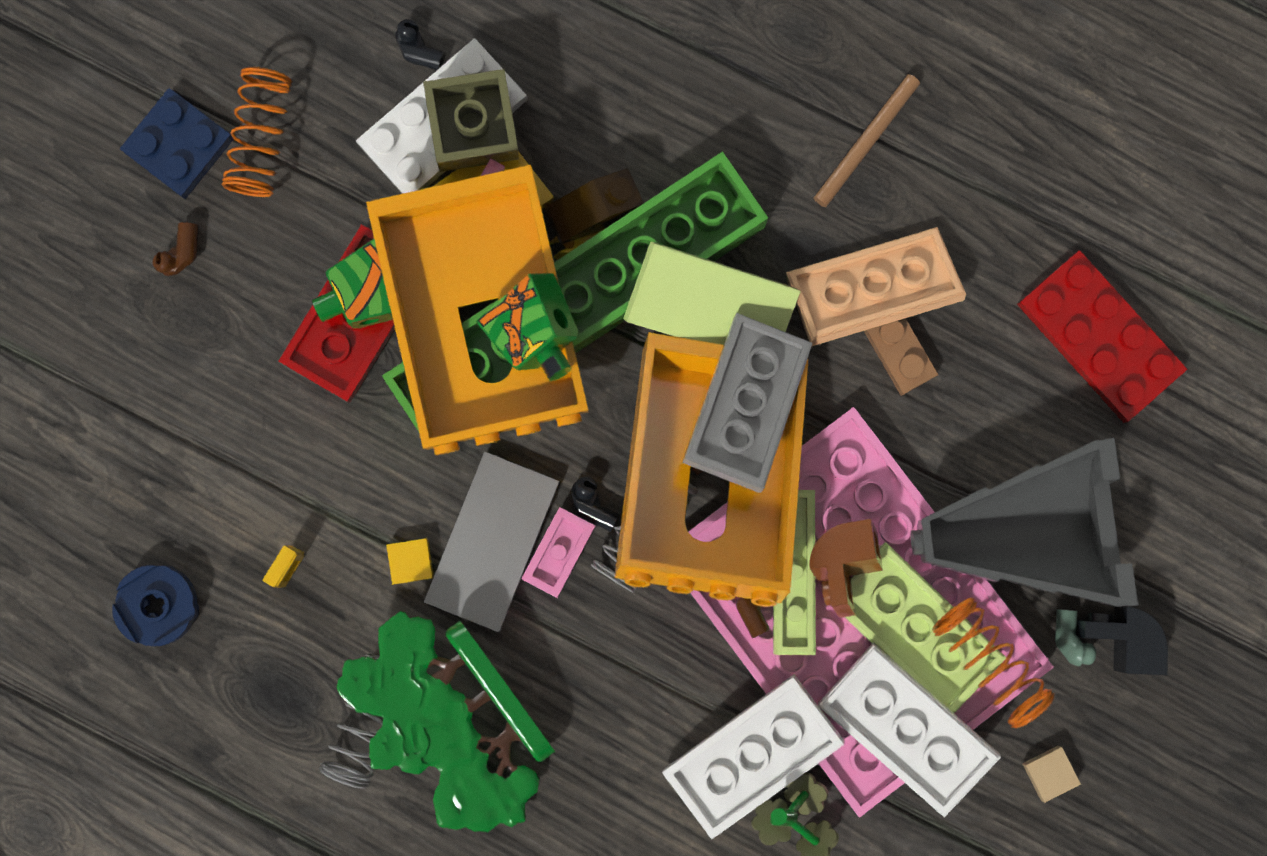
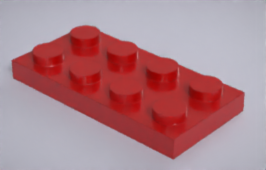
M361 224L339 262L373 240V231ZM327 280L318 297L333 291L329 280ZM312 305L278 362L351 403L395 330L394 321L389 320L353 329L348 324L343 313L322 322L314 305Z
M1080 250L1073 254L1017 304L1123 423L1129 422L1188 370Z

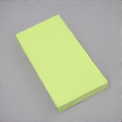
M650 241L623 319L628 323L671 336L724 345L736 313L786 332L801 291L773 280Z
M885 542L880 546L883 571L853 575L851 577L856 615L845 618L869 642L877 645L948 709L955 713L978 689V684L992 674L1006 657L999 650H995L981 658L968 670H963L964 666L974 659L990 641L980 633L964 642L953 652H949V649L961 640L973 625L965 619L946 634L935 636V633L932 632L933 626L954 607Z

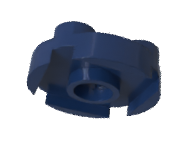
M146 565L128 573L120 581L116 589L118 593L112 608L113 619L119 631L128 640L145 646H164L179 640L189 631L199 615L198 598L193 584L185 574L171 566ZM151 595H154L156 598H163L165 602L162 607L163 613L160 616L156 612L149 614L146 610L151 604L149 600Z

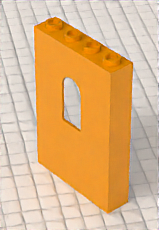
M531 165L366 202L423 449L429 450L434 448L435 456L460 450L458 443L475 439L476 446L500 441L499 433L515 429L517 436H523L541 431L540 423L556 420L558 427L581 422V414L588 412V406L573 342L561 350L572 369L558 380L549 381L542 367L519 371L512 367L509 375L502 381L487 383L480 380L473 372L458 307L497 298L500 300L528 274L553 273L557 278Z
M649 332L642 352L614 578L624 579L627 585L633 587H648L650 584L667 586V590L679 594H688L696 590L709 592L710 597L718 600H732L735 597L751 599V602L758 606H775L777 603H781L791 591L808 359L764 490L758 493L729 481L725 530L718 539L703 542L691 536L685 525L691 466L682 463L724 345Z

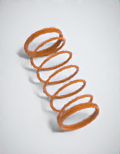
M246 67L241 70L240 77L248 84L239 87L237 92L249 104L235 108L234 114L241 122L247 125L235 127L230 132L233 139L244 146L234 147L227 152L229 159L241 167L226 170L223 173L222 186L227 190L243 195L270 197L274 194V188L271 185L245 177H227V174L236 171H252L275 176L277 173L272 170L254 168L243 164L231 157L230 154L238 150H256L271 155H279L280 152L276 149L248 144L237 138L234 133L241 129H258L280 135L284 132L279 128L253 124L239 116L238 111L244 108H260L279 114H285L288 111L279 106L255 103L242 95L241 91L247 87H260L275 92L289 93L292 87V80L287 75L275 70L261 67ZM249 75L267 76L284 83L268 82Z
M968 598L948 611L933 626L932 632L935 633V636L944 635L959 625L971 613L981 612L979 619L973 627L949 649V652H953L964 642L984 631L996 630L988 645L974 659L968 662L963 670H968L989 653L1009 646L1011 650L1006 659L992 674L978 684V688L984 687L1001 672L1013 666L1025 664V670L1018 681L993 702V705L996 706L1020 687L1032 682H1040L1038 692L1017 707L1008 719V723L1012 728L1023 727L1036 719L1051 705L1054 700V693L1049 689L1043 690L1044 681L1040 678L1023 681L1029 670V663L1027 661L1021 660L1007 664L1013 655L1014 644L1003 643L992 647L999 635L998 626H986L975 631L984 617V609L976 608L977 601H974L975 598ZM1044 699V700H1043L1038 706H1036L1032 711H1030V712H1029L1028 714H1026L1025 716L1021 717V716L1024 715L1034 704H1036V703L1039 702L1040 700Z

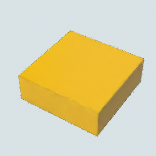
M428 538L386 545L392 585L434 578Z
M284 545L262 581L273 588L286 587L303 560L304 552L294 546Z

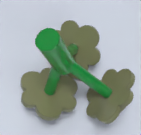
M804 773L786 786L787 789L784 792V796L788 801L793 802L788 809L783 799H776L773 802L768 799L755 808L757 816L752 818L751 826L754 830L759 831V839L765 845H774L778 840L780 842L789 841L791 829L802 835V838L796 844V849L801 853V856H830L832 848L839 841L838 833L831 829V824L826 820L821 821L818 825L811 822L806 826L798 821L796 812L802 815H808L812 810L820 813L825 807L823 801L828 797L827 788L822 783L816 782L815 777L810 773Z

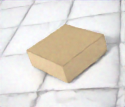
M1056 746L1022 763L1040 800L1044 803L1081 785L1061 746Z

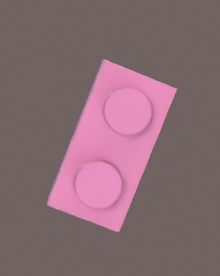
M559 507L521 579L558 598L596 526Z

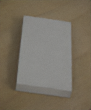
M736 313L682 463L761 493L764 490L812 342Z
M484 452L424 603L500 632L560 481Z

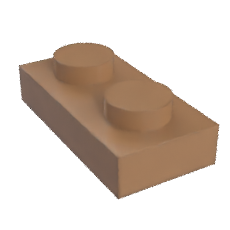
M906 318L864 331L901 396L938 376Z

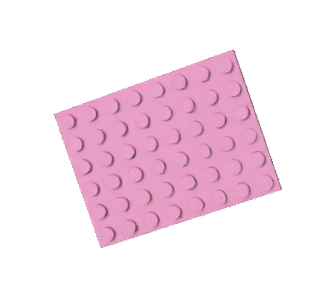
M854 407L802 445L798 490H815V544L826 531L837 525L871 519L878 532L879 546L886 542L953 607L968 598H975L974 601H977L976 608L984 609V617L977 630L991 625L999 627V635L993 645L997 646L1003 643L1014 644L1013 655L1007 664L1021 660L1029 663V670L1023 681L1041 678L1054 668L986 579L922 562L920 555H913L910 539L911 530H917L918 521L935 512ZM727 503L688 531L690 535L703 542L718 539L725 530ZM816 577V655L773 654V606H762L760 610L770 630L752 638L736 608L738 597L732 600H718L710 597L709 592L693 590L690 593L766 694L795 674L818 705V702L872 644L845 617L839 618L831 605L826 606L822 592V581H818ZM973 612L966 619L974 625L979 619L981 612ZM990 629L981 634L991 641L996 630ZM1007 646L998 650L1007 657L1011 648ZM1025 664L1013 666L998 674L984 687L978 688L954 714L974 730L1035 682L1020 687L1003 702L996 706L993 705L995 699L1009 690L1018 681L1026 667ZM823 711L845 740V743L818 764L860 818L905 782Z

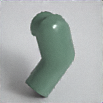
M1057 609L1056 646L1070 664L1078 667L1081 664H1093L1096 659L1094 645L1082 643L1076 635L1077 611Z

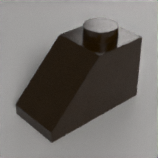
M626 168L591 180L547 205L544 210L560 245L606 229L644 204L629 169Z

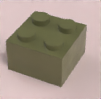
M505 69L423 81L435 157L440 172L487 165L490 158L498 163L519 160Z

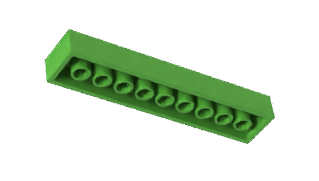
M723 152L554 262L559 286L578 330L577 338L572 341L575 353L625 321L623 318L650 241L716 261L765 228L768 220L767 215ZM496 300L462 323L473 372L480 380L487 383L502 381L509 375L512 369V365L476 321L499 300ZM402 362L382 375V377L419 432Z

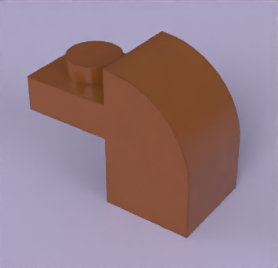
M871 519L843 523L829 529L818 539L811 552L810 570L818 581H822V592L826 606L831 605L839 618L856 615L850 576L883 571L878 532Z

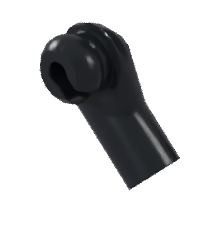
M410 19L401 21L397 26L395 38L403 58L409 63L438 70L443 66L445 52L425 46L418 24Z
M588 476L579 478L574 483L571 492L577 515L611 532L619 514L600 505L597 483L593 478Z

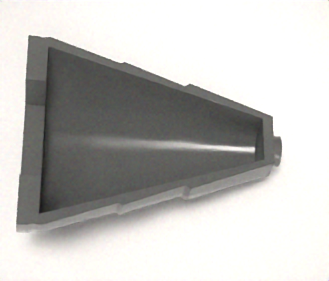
M1115 438L1095 440L1043 466L1037 465L992 489L984 487L918 521L917 530H911L910 532L913 555H920L923 563L993 582L1002 579L1049 593L1060 592L1116 607L1124 605L1137 606L1132 563L1121 564L1110 490V484L1120 480Z

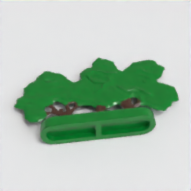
M398 612L379 627L378 643L380 657L377 660L370 657L346 660L342 667V676L337 682L339 695L353 707L356 713H369L383 718L382 727L370 739L369 757L371 759V769L390 770L394 766H399L403 772L421 774L429 766L436 767L441 773L439 785L435 789L433 803L439 827L455 830L466 827L474 832L483 831L488 833L500 823L513 827L517 823L525 822V803L538 792L540 779L534 770L524 765L516 766L512 764L510 755L511 744L513 741H522L538 762L544 761L555 752L460 620L446 631V637L458 655L452 659L438 657L434 650L435 627L430 619H423L419 616L409 618L406 612ZM464 664L468 666L484 688L473 699L466 698L464 694L453 690L450 685L457 668ZM431 665H437L441 668V670L432 675L426 673L427 668ZM491 699L507 720L506 728L498 737L480 735L471 722L473 712ZM487 741L491 745L487 750H483L478 747L479 743ZM496 747H499L501 750L496 755L499 759L502 758L496 773L492 774L487 769V761L489 755ZM509 766L512 773L510 777L505 779L502 777L504 768Z

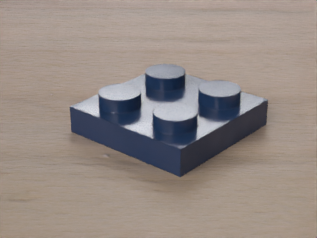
M168 88L119 149L186 200L234 139L231 134L172 89Z

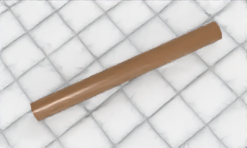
M908 74L815 195L814 200L823 207L828 206L920 85V81L916 77Z

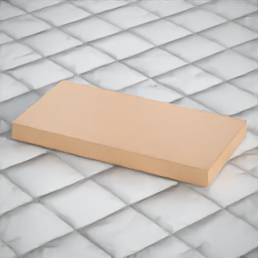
M938 227L786 272L788 286L801 291L796 307L809 342H812V346L964 301L966 297V292Z

